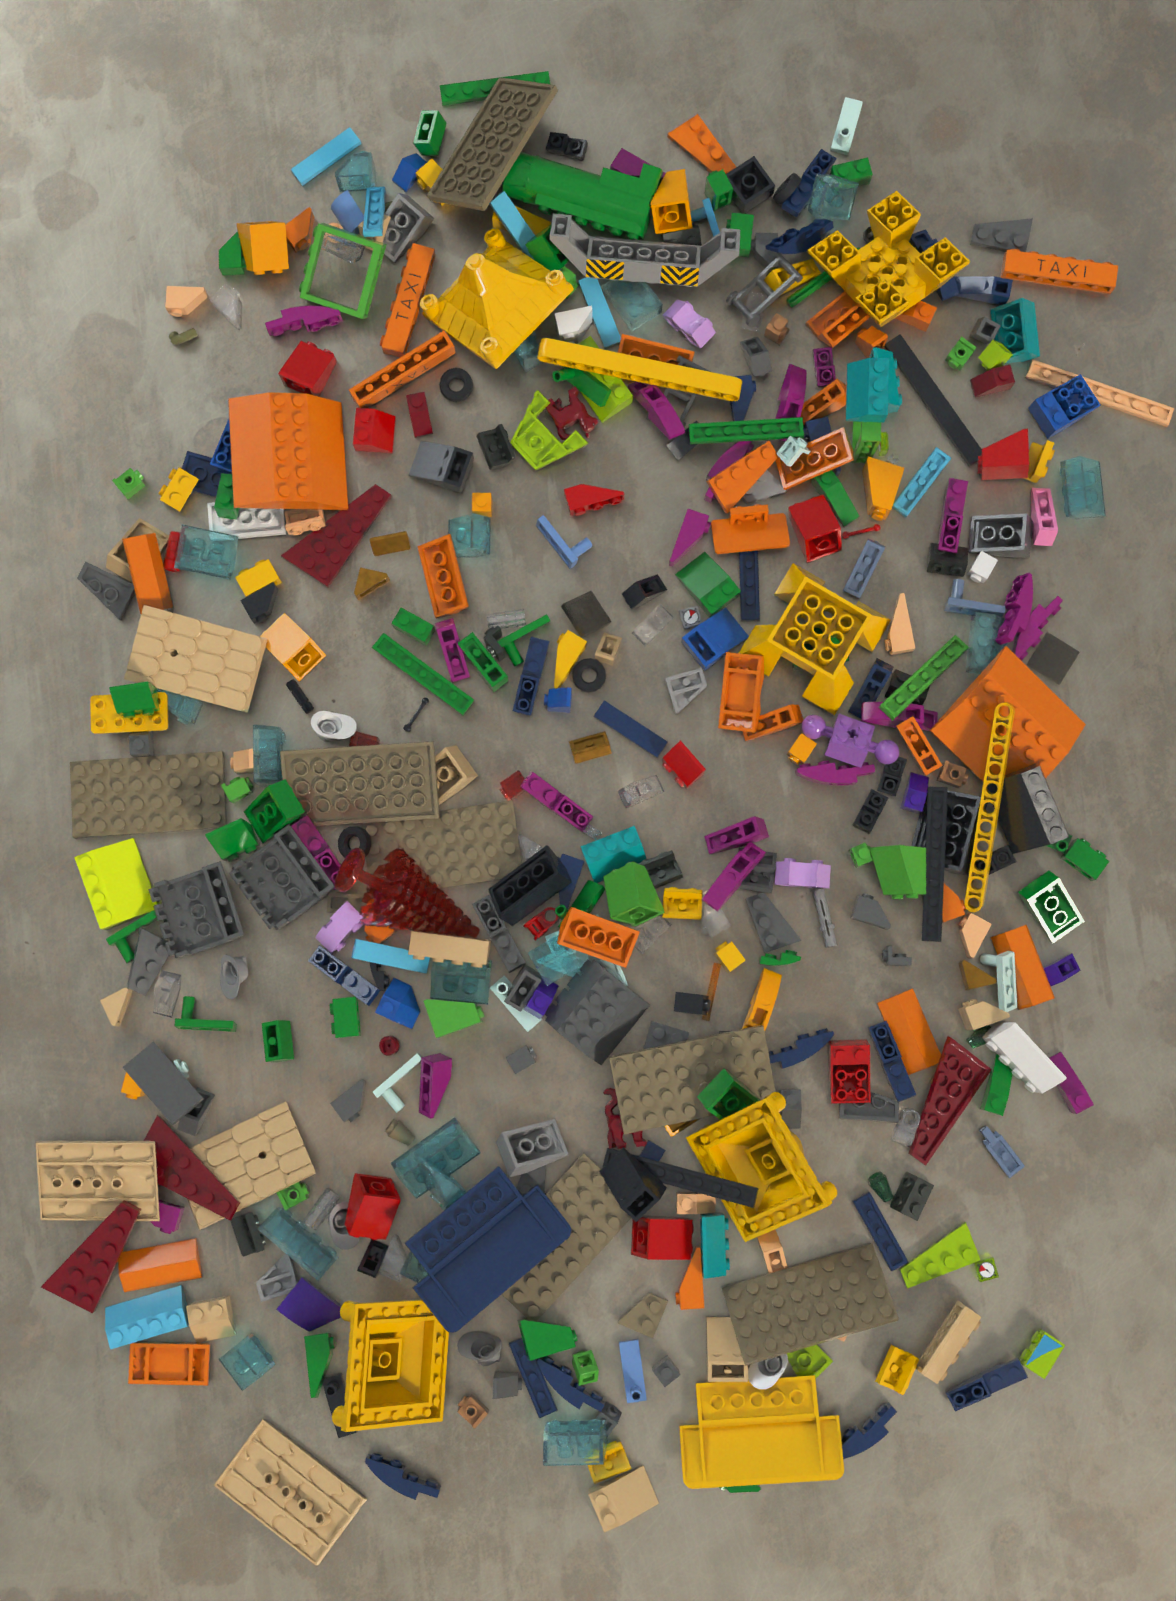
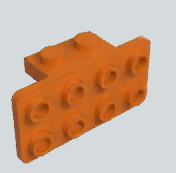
M768 504L730 508L728 519L711 521L715 553L725 554L789 547L790 539L786 515L784 513L768 514Z

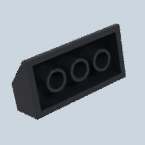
M546 845L488 890L498 917L514 926L572 883L566 867L552 849Z

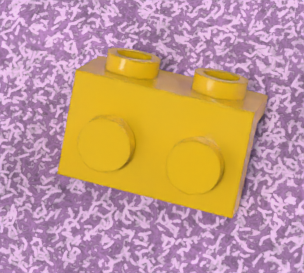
M1047 440L1044 445L1032 442L1029 448L1028 478L1024 479L1037 483L1041 477H1045L1048 470L1046 463L1048 460L1051 461L1055 452L1052 449L1054 442Z
M178 466L177 469H172L168 476L171 480L167 486H162L158 494L161 495L160 500L180 512L199 479Z
M664 888L663 908L665 913L662 914V918L701 920L703 891L695 888Z
M891 1344L875 1382L904 1395L917 1368L919 1358Z
M610 1442L606 1445V1448L601 1450L593 1449L587 1453L588 1455L584 1456L594 1484L632 1469L621 1442Z

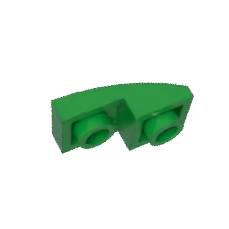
M786 950L785 953H780L778 960L776 955L765 953V957L760 956L759 964L767 966L788 965L800 961L801 956H797L795 951Z

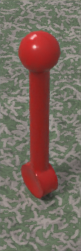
M875 524L873 527L850 533L845 531L842 533V538L848 539L849 536L873 530L879 531L881 527L879 524Z

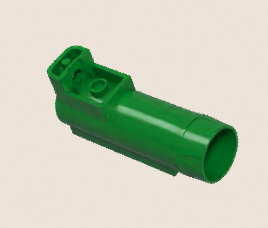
M521 151L504 179L503 191H505L508 197L536 205L541 213L551 215V213L572 215V219L577 224L586 226L588 223L599 231L608 229L611 234L619 237L624 234L630 240H644L652 217L651 201L661 183L663 171L658 167L643 163L639 178L604 167L601 175L545 159L539 155L535 156Z

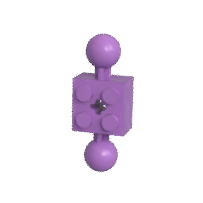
M838 714L833 728L826 726L824 719L819 715H809L802 722L803 734L810 739H818L821 736L828 737L829 741L825 756L861 768L868 751L874 753L876 759L882 764H891L899 756V748L895 742L891 740H883L879 743L871 741L875 728L871 724L842 714Z

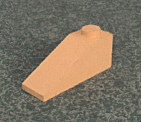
M901 593L897 598L887 639L885 640L886 651H889L890 656L913 652L915 649L904 593Z

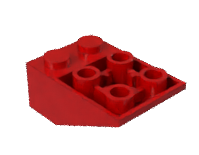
M867 1039L829 1040L828 1066L831 1104L871 1103L870 1044Z

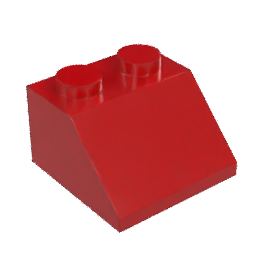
M356 408L353 436L355 451L393 453L396 416L377 409Z
M681 740L662 758L663 768L668 773L672 772L676 776L674 780L681 788L683 786L686 789L689 788L706 771L704 766Z

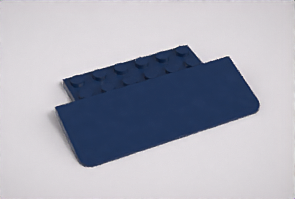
M497 1166L405 1242V1245L428 1273L427 1276L412 1288L446 1331L451 1333L457 1332L567 1240L571 1235V1227L538 1185H535L522 1196L502 1169Z

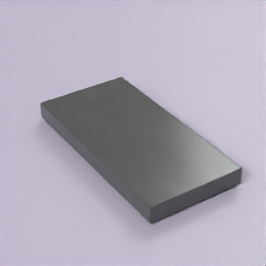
M154 1042L149 1044L122 1067L172 1125L176 1124L204 1100Z

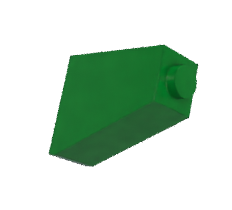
M527 1319L517 1320L526 1356L530 1361L576 1347L577 1336L575 1330H571L569 1326Z

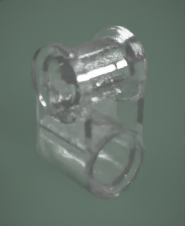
M912 1108L902 1110L899 1122L892 1132L891 1141L909 1148L911 1147L920 1122V1115ZM912 1113V1116L915 1118L908 1122L906 1116Z

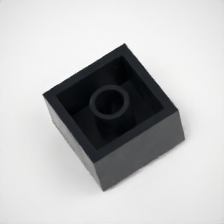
M755 156L726 174L733 187L732 200L742 214L774 194L775 184Z

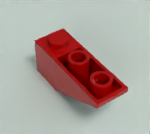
M585 484L564 489V496L570 515L575 514V516L582 515L590 509L594 511L600 510L604 505L610 503L611 505L619 504L624 500L625 495L623 491Z

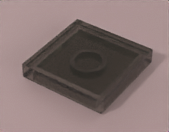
M592 591L565 602L561 606L581 638L612 622Z
M1047 632L1026 665L1055 683L1060 684L1080 652Z

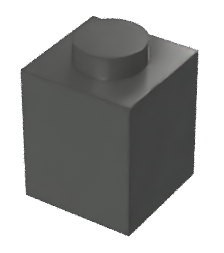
M986 317L979 318L970 336L984 344H989L994 340L1001 325Z
M526 1045L507 1056L506 1059L514 1073L517 1074L536 1063L535 1058L537 1055L532 1047L528 1049Z
M668 1355L652 1367V1371L664 1387L680 1376L679 1369Z

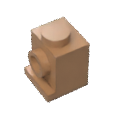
M776 313L767 325L764 336L780 346L790 331L787 328L789 320Z
M947 760L942 763L943 766H941L936 781L955 788L961 787V784H966L969 775L966 774V768L950 763ZM952 771L958 773L957 778L952 776Z
M472 1394L468 1398L464 1396L458 1403L459 1409L457 1412L474 1429L489 1412V1409ZM473 1408L475 1413L469 1414L468 1409Z

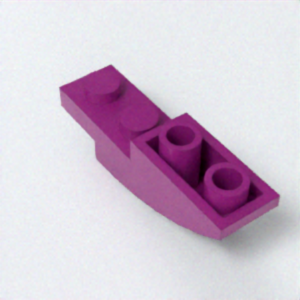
M298 306L280 310L282 318L266 322L265 325L270 336H280L285 331H295L304 325L307 332H316L328 325L335 326L340 321H343L340 311L322 306Z
M789 364L778 397V401L781 402L775 419L798 418L801 416L806 391L807 370ZM777 439L783 442L787 441V439Z
M634 382L628 385V389L633 397L648 411V418L669 440L685 433L677 413L657 386L641 382Z
M753 441L737 442L730 447L713 465L706 481L745 456L746 453L751 452L754 448ZM709 487L704 500L711 503L713 498L716 499Z
M949 478L942 508L938 550L957 553L968 481Z
M1031 573L1017 576L1013 581L1010 592L1006 596L1004 606L1008 612L1005 614V620L999 628L995 639L999 645L1012 642L1016 633L1025 631L1033 603V580Z
M1059 596L1046 608L1040 604L1036 606L1030 614L1025 631L1017 634L1012 652L1021 661L1029 654L1026 650L1030 646L1034 648L1041 641L1039 637L1043 632L1040 629L1049 622L1046 618L1050 614L1054 616L1061 609L1059 605L1063 600Z
M883 702L862 703V722L897 728L898 724L914 716L921 730L930 731L938 722V712L926 710L923 705L910 704L892 721L879 708Z
M827 760L818 762L816 766H811L810 763L799 765V768L795 770V774L803 779L819 784L847 786L855 785L858 782V776L874 774L875 766L874 764L869 765L868 762H863L861 768H850V765L839 766V770H836L835 763H830Z
M530 771L520 785L534 799L581 832L585 830L593 818L591 814L532 771Z
M305 815L291 825L334 884V890L350 880L343 866L308 815Z
M750 841L730 861L705 894L702 901L718 912L741 886L742 881L761 861L766 852Z

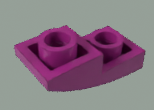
M832 348L813 349L817 386L829 385L836 380Z

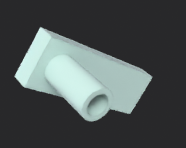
M845 97L830 151L848 155L861 111L862 101Z
M1006 951L998 955L983 953L980 957L981 964L997 968L999 1009L1008 1012L1017 1008L1014 952Z
M504 975L490 989L528 1032L542 1018L538 1019L523 1009L520 1012L504 1002L512 985Z
M419 1053L413 1056L373 1091L377 1098L383 1096L396 1113L405 1104L391 1087L421 1062L422 1056Z

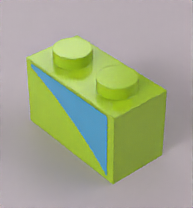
M1040 1329L1039 1332L1034 1333L1031 1338L1032 1344L1023 1351L1020 1358L1022 1359V1365L1045 1379L1065 1344Z

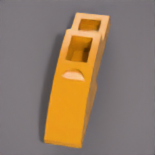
M763 968L742 1029L763 1025L764 1031L766 1030L779 991L781 974Z

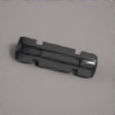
M294 679L287 682L286 686L292 691V695L299 705L302 706L303 711L306 714L312 712L314 707L311 702H308V698L302 689L298 687L297 682Z

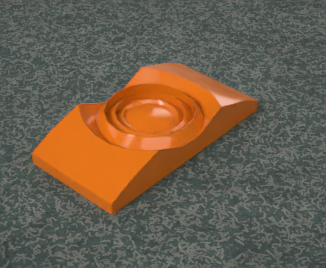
M726 652L718 728L756 732L761 711L760 695L764 680V656Z
M157 1341L131 1343L128 1384L208 1386L210 1344Z

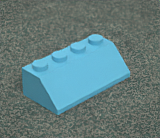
M179 1285L105 1307V1331L110 1349L188 1327L187 1302L183 1286Z

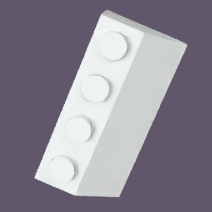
M995 1022L982 1037L986 1041V1046L1000 1056L999 1060L1012 1069V1074L1016 1078L1021 1079L1025 1083V1088L1031 1093L1043 1094L1067 1078L1015 1022Z

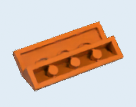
M844 291L805 324L820 341L833 348L868 320L870 316Z

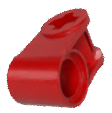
M545 908L523 925L524 928L531 932L535 941L559 921L560 918L557 915L553 921L546 919V913L550 910L555 912V908Z

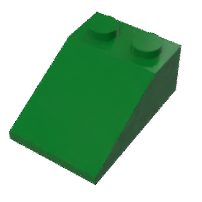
M703 552L675 574L709 618L738 598L741 590L730 576L706 552Z
M286 779L267 786L244 811L262 844L273 838L276 833L287 825H291L305 812Z
M242 818L205 834L221 859L224 861L228 860V862L238 859L239 855L244 852L249 854L256 851V847L260 845L252 825Z
M1050 870L1018 891L1025 906L1052 943L1085 922L1060 878Z
M725 1068L697 1096L704 1107L720 1120L760 1101L755 1094Z

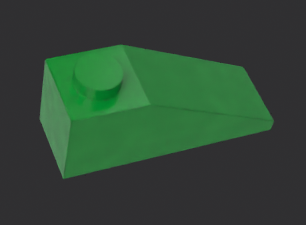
M832 470L812 479L811 484L820 495L824 494L831 510L843 527L859 517L840 480Z
M473 632L457 643L493 693L508 682L507 674Z
M996 1053L980 1109L1003 1116L1009 1098L1013 1074L1011 1072L1012 1069L1004 1065L999 1060L1000 1056Z
M331 1333L304 1336L311 1398H318L333 1356V1349L336 1347L335 1338L331 1337Z

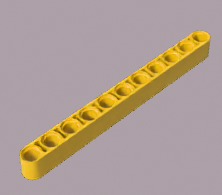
M550 338L541 339L537 356L538 360L545 363L728 401H738L742 387V380L737 377Z
M1008 702L998 704L994 713L965 896V907L970 912L979 911L985 902L1015 714L1014 706ZM1002 706H1007L1010 709L1007 717L1002 716L1000 713ZM999 725L1006 727L1007 733L1005 736L997 733ZM999 744L1003 747L1004 752L1002 755H997L994 752L995 745ZM992 764L1000 766L1001 771L999 774L992 773ZM989 783L997 785L998 790L996 793L989 792ZM987 802H990L994 805L995 809L993 812H987L985 810V804ZM985 821L991 824V831H984L982 823ZM986 841L988 843V850H981L979 842ZM976 860H983L985 862V869H978ZM973 879L981 880L982 887H974ZM970 898L978 899L979 906L973 907L970 904Z

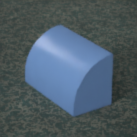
M347 190L333 201L331 210L344 230L359 234L358 225L364 220V215Z

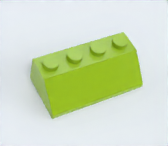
M591 336L579 343V345L600 349ZM589 372L612 390L605 406H598L580 392L601 423L633 403V395L621 378Z

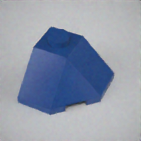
M396 978L392 979L375 1013L410 1029H413L421 1012L412 986Z

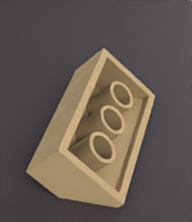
M413 930L411 931L408 955H413V959L418 960L431 957L433 962L444 963V959L452 960L451 964L463 965V962L471 963L472 967L482 968L483 964L486 965L488 962L491 940Z
M957 1301L920 1357L916 1369L936 1384L939 1381H943L948 1374L947 1369L950 1364L953 1365L957 1361L960 1349L962 1347L965 1348L968 1344L971 1332L976 1331L980 1326L981 1316L960 1301Z

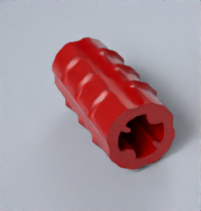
M175 531L170 532L163 562L164 570L171 572L180 571L186 545V534Z

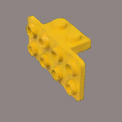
M157 692L160 711H154L153 715L147 716L142 715V713L135 714L133 718H123V716L117 714L111 695H94L90 698L91 732L94 734L167 730L168 695L165 692Z

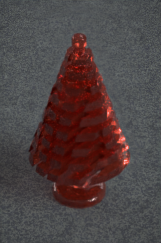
M360 848L351 850L342 862L335 879V889L339 892H346L352 888L356 881L367 885L366 890L370 891L364 893L362 902L372 904L360 907L359 915L369 916L368 918L360 919L362 925L383 928L389 926V929L400 928V930L427 933L434 931L433 933L455 934L456 936L468 934L473 938L478 936L479 927L471 925V919L467 915L463 916V911L460 907L454 905L455 902L451 898L446 899L448 895L440 889L436 882H432V878L414 863L416 861L409 857L404 848H396L383 859L389 863L379 865L373 875L363 870L365 853Z

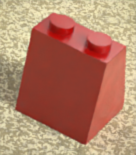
M300 341L278 374L285 387L299 393L320 397L337 360L334 353L330 350H321L310 341H307V343Z
M1028 428L1022 429L982 449V455L978 456L977 463L978 474H981L982 480L1028 478Z
M824 494L788 507L790 522L807 563L842 550L841 527Z
M354 1174L345 1219V1226L350 1236L386 1240L401 1201L391 1178Z
M643 1215L637 1222L633 1220L631 1255L647 1260H691L693 1252V1220L684 1217Z

